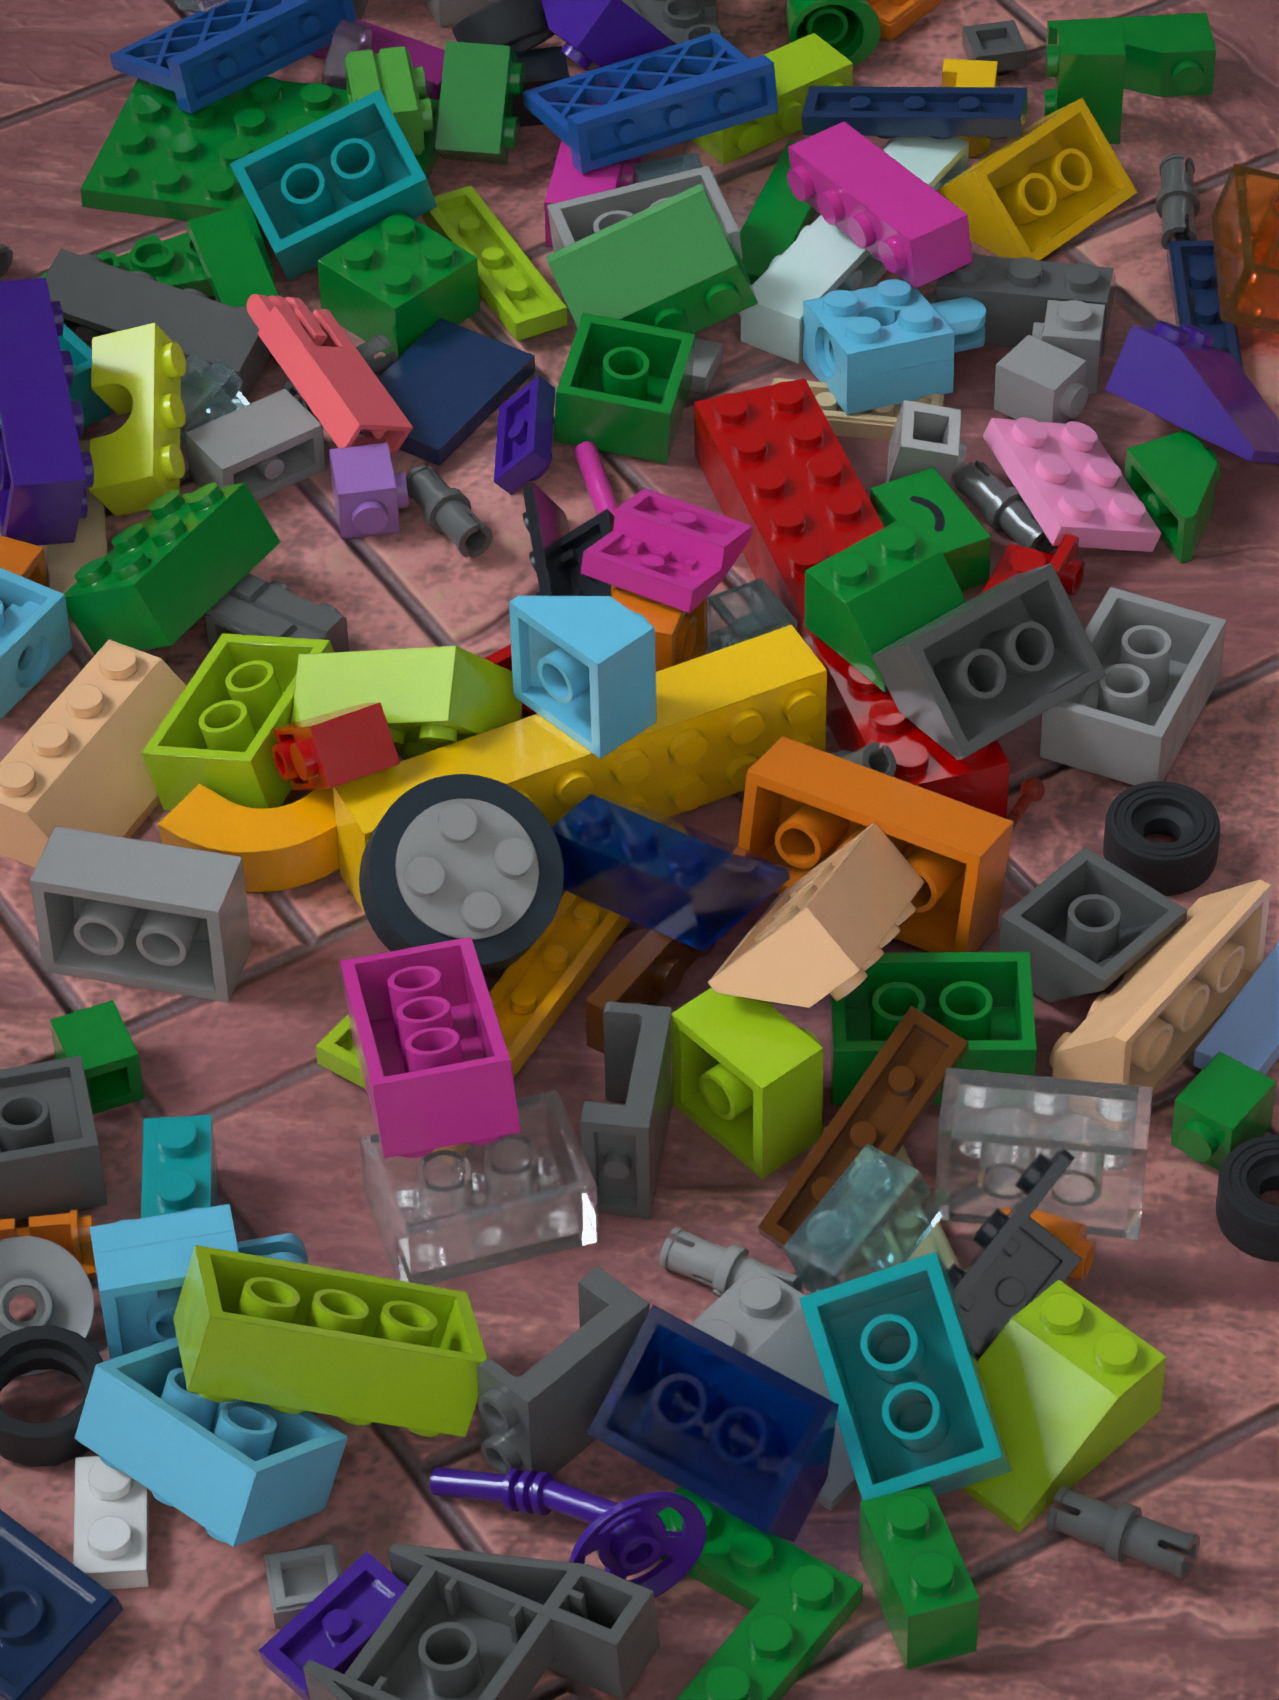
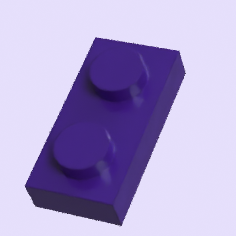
M539 375L499 407L494 483L510 495L529 480L535 481L547 471L552 461L555 387Z
M366 1551L258 1650L264 1664L303 1700H310L303 1669L308 1660L310 1659L345 1674L408 1586Z

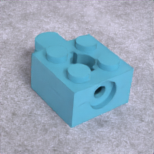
M898 279L885 280L877 286L854 291H831L824 297L803 301V361L820 382L826 383L829 388L828 392L833 394L838 405L846 415L892 404H901L903 400H920V397L934 393H953L954 353L984 346L986 338L984 327L986 308L984 304L970 297H960L930 304L917 288L915 289L905 280Z
M0 568L1 720L72 649L65 594L3 568Z
M230 1204L207 1208H193L183 1212L134 1220L126 1219L116 1223L89 1227L110 1360L177 1337L173 1317L195 1245L308 1264L307 1250L303 1240L293 1233L237 1242Z

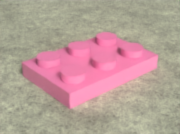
M1021 417L1017 420L990 419L983 438L1052 546H1060L1065 535L1070 534L1079 537L1078 547L1153 552L1162 533L1146 511L1145 505L1138 499L1122 475L1121 469L1114 463L1098 439L1096 432L1090 426L1076 421H1070L1066 424L1038 422L1026 417Z

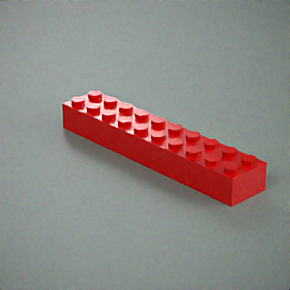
M806 379L784 381L775 385L737 393H727L718 397L695 401V457L724 516L753 526L751 538L742 552L779 627L783 628L792 624L827 669L826 722L840 750L854 752L864 748L867 744L880 742L879 748L886 745L894 753L896 771L893 777L1006 818L1010 763L998 740L991 742L963 759L957 760L899 712L889 690L886 692L881 690L805 627V570L885 528Z

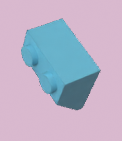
M517 596L509 601L513 696L600 759L657 722L655 627L643 615L632 612L611 596Z

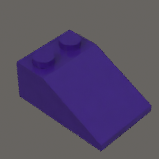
M541 0L549 30L566 42L561 52L585 70L588 69L591 63L601 68L676 44L621 0Z
M1161 320L1157 321L1155 328L1132 325L1105 390L1250 462L1279 464V419L1233 356L1212 345L1215 339L1214 335L1189 324H1183L1182 328Z

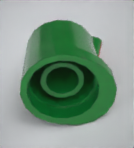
M786 0L790 43L815 33L849 59L853 66L869 57L879 43L881 27L878 15L866 0Z

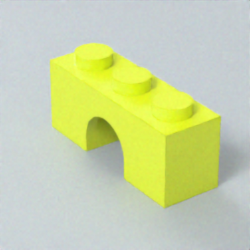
M156 323L92 338L91 389L117 415L131 412L128 420L117 431L109 435L90 439L94 483L93 487H89V491L116 517L149 510L150 504L160 496L173 490L180 491V478H183L185 474V462L180 450V427H183L186 421L185 408L181 400V376H184L186 373V360L181 346L177 342H173Z

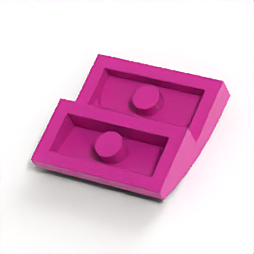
M644 488L616 508L613 531L583 551L580 574L690 613L717 587L732 568L750 540L753 526Z

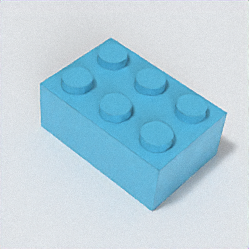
M177 1337L96 1364L74 1439L98 1454L101 1461L107 1466L123 1471L148 1488L158 1501L177 1508L205 1527L206 1532L212 1538L235 1547L324 1511L348 1436L309 1411L299 1414H286L274 1410L266 1404L236 1399L228 1403L210 1401L198 1393L188 1392Z

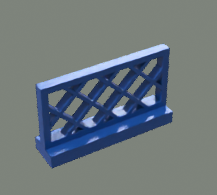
M221 0L110 54L114 70L174 91L178 108L192 114L359 29L352 0Z
M717 32L523 91L524 106L571 148L573 166L582 174L778 112L774 62L765 55L749 59ZM712 53H713L714 55H716L715 58H713V57H702V56H706V55H709V54H712ZM683 73H694V74H700V75L683 74ZM606 86H618V88L606 87ZM635 88H645V89H652V90H640V89H635ZM558 101H568L569 103H561ZM586 103L604 104V105H588V104H586Z

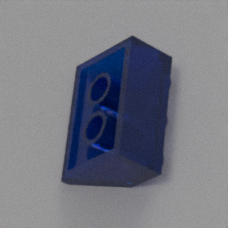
M590 794L551 826L557 838L563 859V890L703 952L790 879L788 868L646 808Z
M653 1305L586 1434L760 1531L795 1542L828 1478L839 1404L662 1308Z

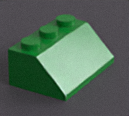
M702 183L546 256L577 328L582 314L588 313L694 334L758 304L744 263Z

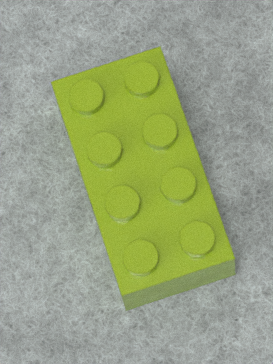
M199 1245L194 1246L173 1317L188 1392L198 1393L210 1401L228 1403L236 1399L266 1404L274 1410L286 1414H299L309 1411L333 1415L347 1423L360 1426L370 1425L375 1422L406 1427L409 1431L426 1437L439 1436L441 1433L466 1437L478 1400L477 1367L487 1359L467 1292Z

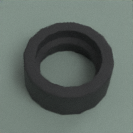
M500 0L469 15L452 28L457 42L511 46L514 51L530 50L555 35L549 30L541 0Z
M54 1325L27 1326L3 1335L0 1338V1393L14 1378L33 1370L54 1369L75 1377L83 1386L82 1402L68 1415L50 1422L29 1423L13 1418L3 1411L0 1405V1455L4 1459L29 1467L56 1466L81 1456L89 1449L74 1438L95 1366L102 1363L103 1360L97 1348L79 1333Z

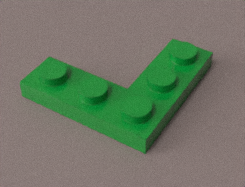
M682 1483L674 1493L686 1496L697 1505L704 1516L707 1527L704 1548L697 1562L687 1575L749 1609L750 1612L676 1700H781L861 1604L863 1584ZM667 1507L658 1513L666 1526V1531H682L681 1515L676 1510ZM664 1554L660 1559L664 1560L667 1555Z

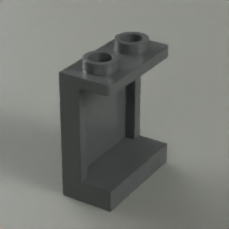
M607 1002L605 1004L603 1031L606 1099L609 1102L625 1103L626 1105L587 1101L584 1103L581 1118L585 1213L652 1219L673 1104L672 1007L621 1002Z
M599 1266L578 1281L580 1328L522 1376H513L490 1358H487L477 1367L481 1452L489 1466L498 1474L506 1475L510 1469L516 1468L523 1471L533 1470L538 1473L550 1472L555 1475L652 1394L650 1303Z

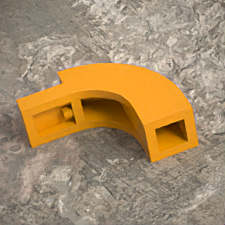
M199 783L158 823L162 844L242 857L246 892L262 893L291 889L314 882L340 869L333 788L315 789L304 798L280 807L250 808L233 803Z

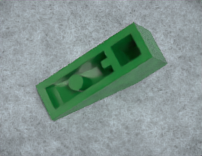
M1207 13L1047 21L1046 48L1047 44H1057L1058 23H1124L1126 50L1124 89L1157 97L1207 95L1213 93L1216 48Z

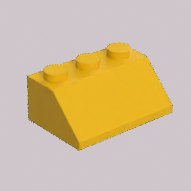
M1083 98L1043 117L1024 130L1022 137L1012 138L937 189L938 193L968 215L970 240L999 257H1026L1037 261L1049 255L1138 193Z

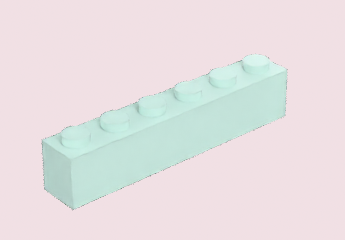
M899 136L895 139H890L883 148L885 153L936 191L968 169L969 142L957 137L935 139L930 136ZM820 215L811 225H806L801 230L797 240L782 255H777L766 272L752 285L758 304L737 313L741 317V342L799 364L803 360V301L824 297L827 293L835 290L854 291L872 287L887 269L880 260L866 249L859 248L852 238L835 225L828 224Z

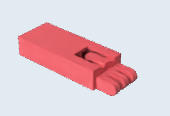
M251 295L247 300L246 308L248 314L259 328L257 334L337 447L344 448L388 442L390 455H395L413 429V426L328 309H315L311 313L302 299L298 297L284 298L282 296ZM360 431H362L365 437H358Z

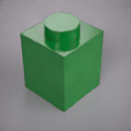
M113 1000L50 1019L56 1060L81 1056L93 1115L145 1099L139 1054Z
M1218 1052L1175 1099L1171 1145L1182 1150L1193 1160L1204 1162L1220 1171L1225 1159L1236 1147L1248 1140L1262 1137L1271 1127L1276 1081Z

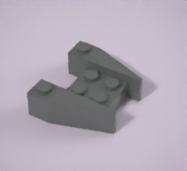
M394 1543L389 1550L392 1573L408 1586L345 1674L310 1659L303 1669L310 1700H526L547 1668L624 1700L660 1647L654 1591L589 1564Z

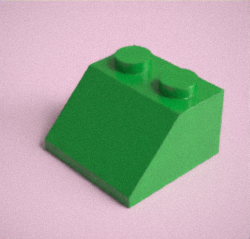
M902 519L805 570V627L884 692L888 691V688L871 655L967 602L942 550Z

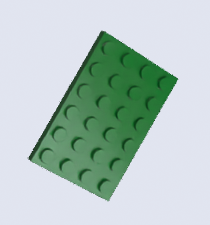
M266 76L191 114L178 108L174 91L137 79L80 189L82 207L188 221L248 202L230 163L349 105L347 89L330 87L323 83L307 84L283 81ZM431 98L433 131L424 132L425 150L422 151L421 155H415L427 181L439 156V153L435 150L440 101ZM256 219V222H257V224H258L259 230H260V231H263L262 228H261V226L259 225L257 219Z

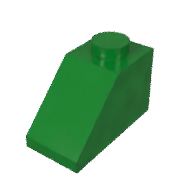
M1182 430L1127 448L1124 476L1161 531L1160 539L1181 564L1191 561L1214 509L1216 482L1220 479V466L1214 452L1209 448H1205L1193 433Z

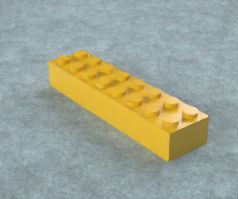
M791 624L657 671V722L602 759L591 753L542 716L535 714L401 761L400 764L335 786L333 787L341 878L365 913L360 896L359 873L362 855L372 832L389 807L400 796L416 785L440 776L452 774L479 775L497 780L514 788L527 797L545 816L557 838L562 856L745 791L747 770L782 736L826 752L827 669Z

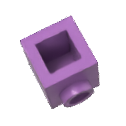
M388 442L329 449L333 497L341 540L399 533L398 508L409 507L405 473H394Z

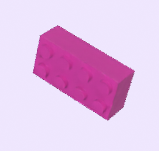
M471 937L340 961L351 1032L384 1158L395 1156L417 1158L425 1156L437 1148L463 1143L486 1145L498 1141L503 1136L521 1133L511 1060Z

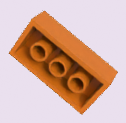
M784 736L747 770L738 847L752 853V882L755 885L781 894L859 833L876 822L925 882L911 900V903L916 908L915 912L898 926L900 932L894 937L895 939L929 952H976L997 928L1013 821Z

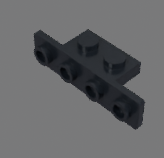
M534 482L523 488L526 512L523 513V521L531 537L533 551L529 553V558L537 573L539 591L536 592V596H611L610 584L580 573L583 551L613 531L615 516L606 509L569 532L567 516L564 511Z
M1065 1149L1056 1152L1051 1160L1040 1153L1032 1161L1015 1184L1024 1193L1007 1215L997 1207L971 1241L981 1249L964 1270L955 1263L947 1269L974 1354L979 1359L1012 1317L1058 1279L1064 1283L1082 1260L1079 1255L1030 1217L1075 1159Z

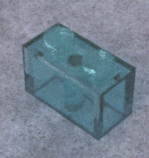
M866 1144L783 1246V1249L797 1274L802 1277L803 1285L807 1292L812 1294L906 1262L942 1215L920 1171Z

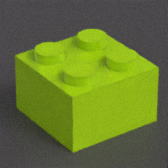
M712 987L671 1013L673 1105L761 1179H764L818 1141L822 1135L824 1053L823 1047L809 1030L798 1028L777 1011L772 1002L716 993Z

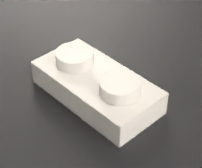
M100 1456L75 1457L73 1565L105 1589L149 1587V1489L123 1471L113 1469L104 1464Z

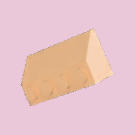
M108 640L0 762V855L36 868L55 826L131 838L158 806L160 799L141 752L186 687L162 658Z
M874 822L779 894L708 983L716 993L810 1008L829 993L835 1001H839L866 979L868 975L865 971L884 954L881 948L900 932L898 926L915 912L916 908L911 903V900L925 882L876 822Z
M1259 879L1200 897L1187 910V919L1125 972L1123 980L1110 994H1100L1093 1002L1087 1018L1073 1033L1065 1032L1057 1040L1049 1058V1066L1053 1068L1051 1098L1119 1133L1202 1042L1262 964L1271 884Z

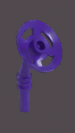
M436 1467L430 1477V1490L433 1495L503 1503L504 1508L510 1512H518L520 1510L521 1513L548 1515L552 1510L590 1524L573 1548L569 1560L571 1563L585 1564V1557L596 1551L597 1556L605 1566L604 1571L626 1579L627 1576L637 1574L649 1568L664 1554L667 1555L659 1565L649 1572L628 1580L653 1590L654 1598L671 1589L685 1577L700 1557L706 1541L707 1527L701 1511L692 1500L674 1492L645 1493L616 1503L558 1482L550 1472L538 1473L533 1470L523 1471L522 1469L512 1468L505 1475ZM667 1507L676 1510L681 1515L682 1531H666V1526L658 1513Z

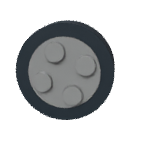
M452 774L429 779L400 796L389 807L372 832L362 855L359 873L360 896L366 917L377 937L388 950L396 951L471 937L484 976L496 973L517 961L542 935L557 911L564 881L561 849L552 827L540 810L527 797L514 788L491 778L470 774Z

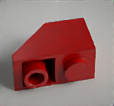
M381 702L359 704L273 729L277 744L272 747L274 763L281 778L284 781L290 780L292 790L329 789L400 764Z

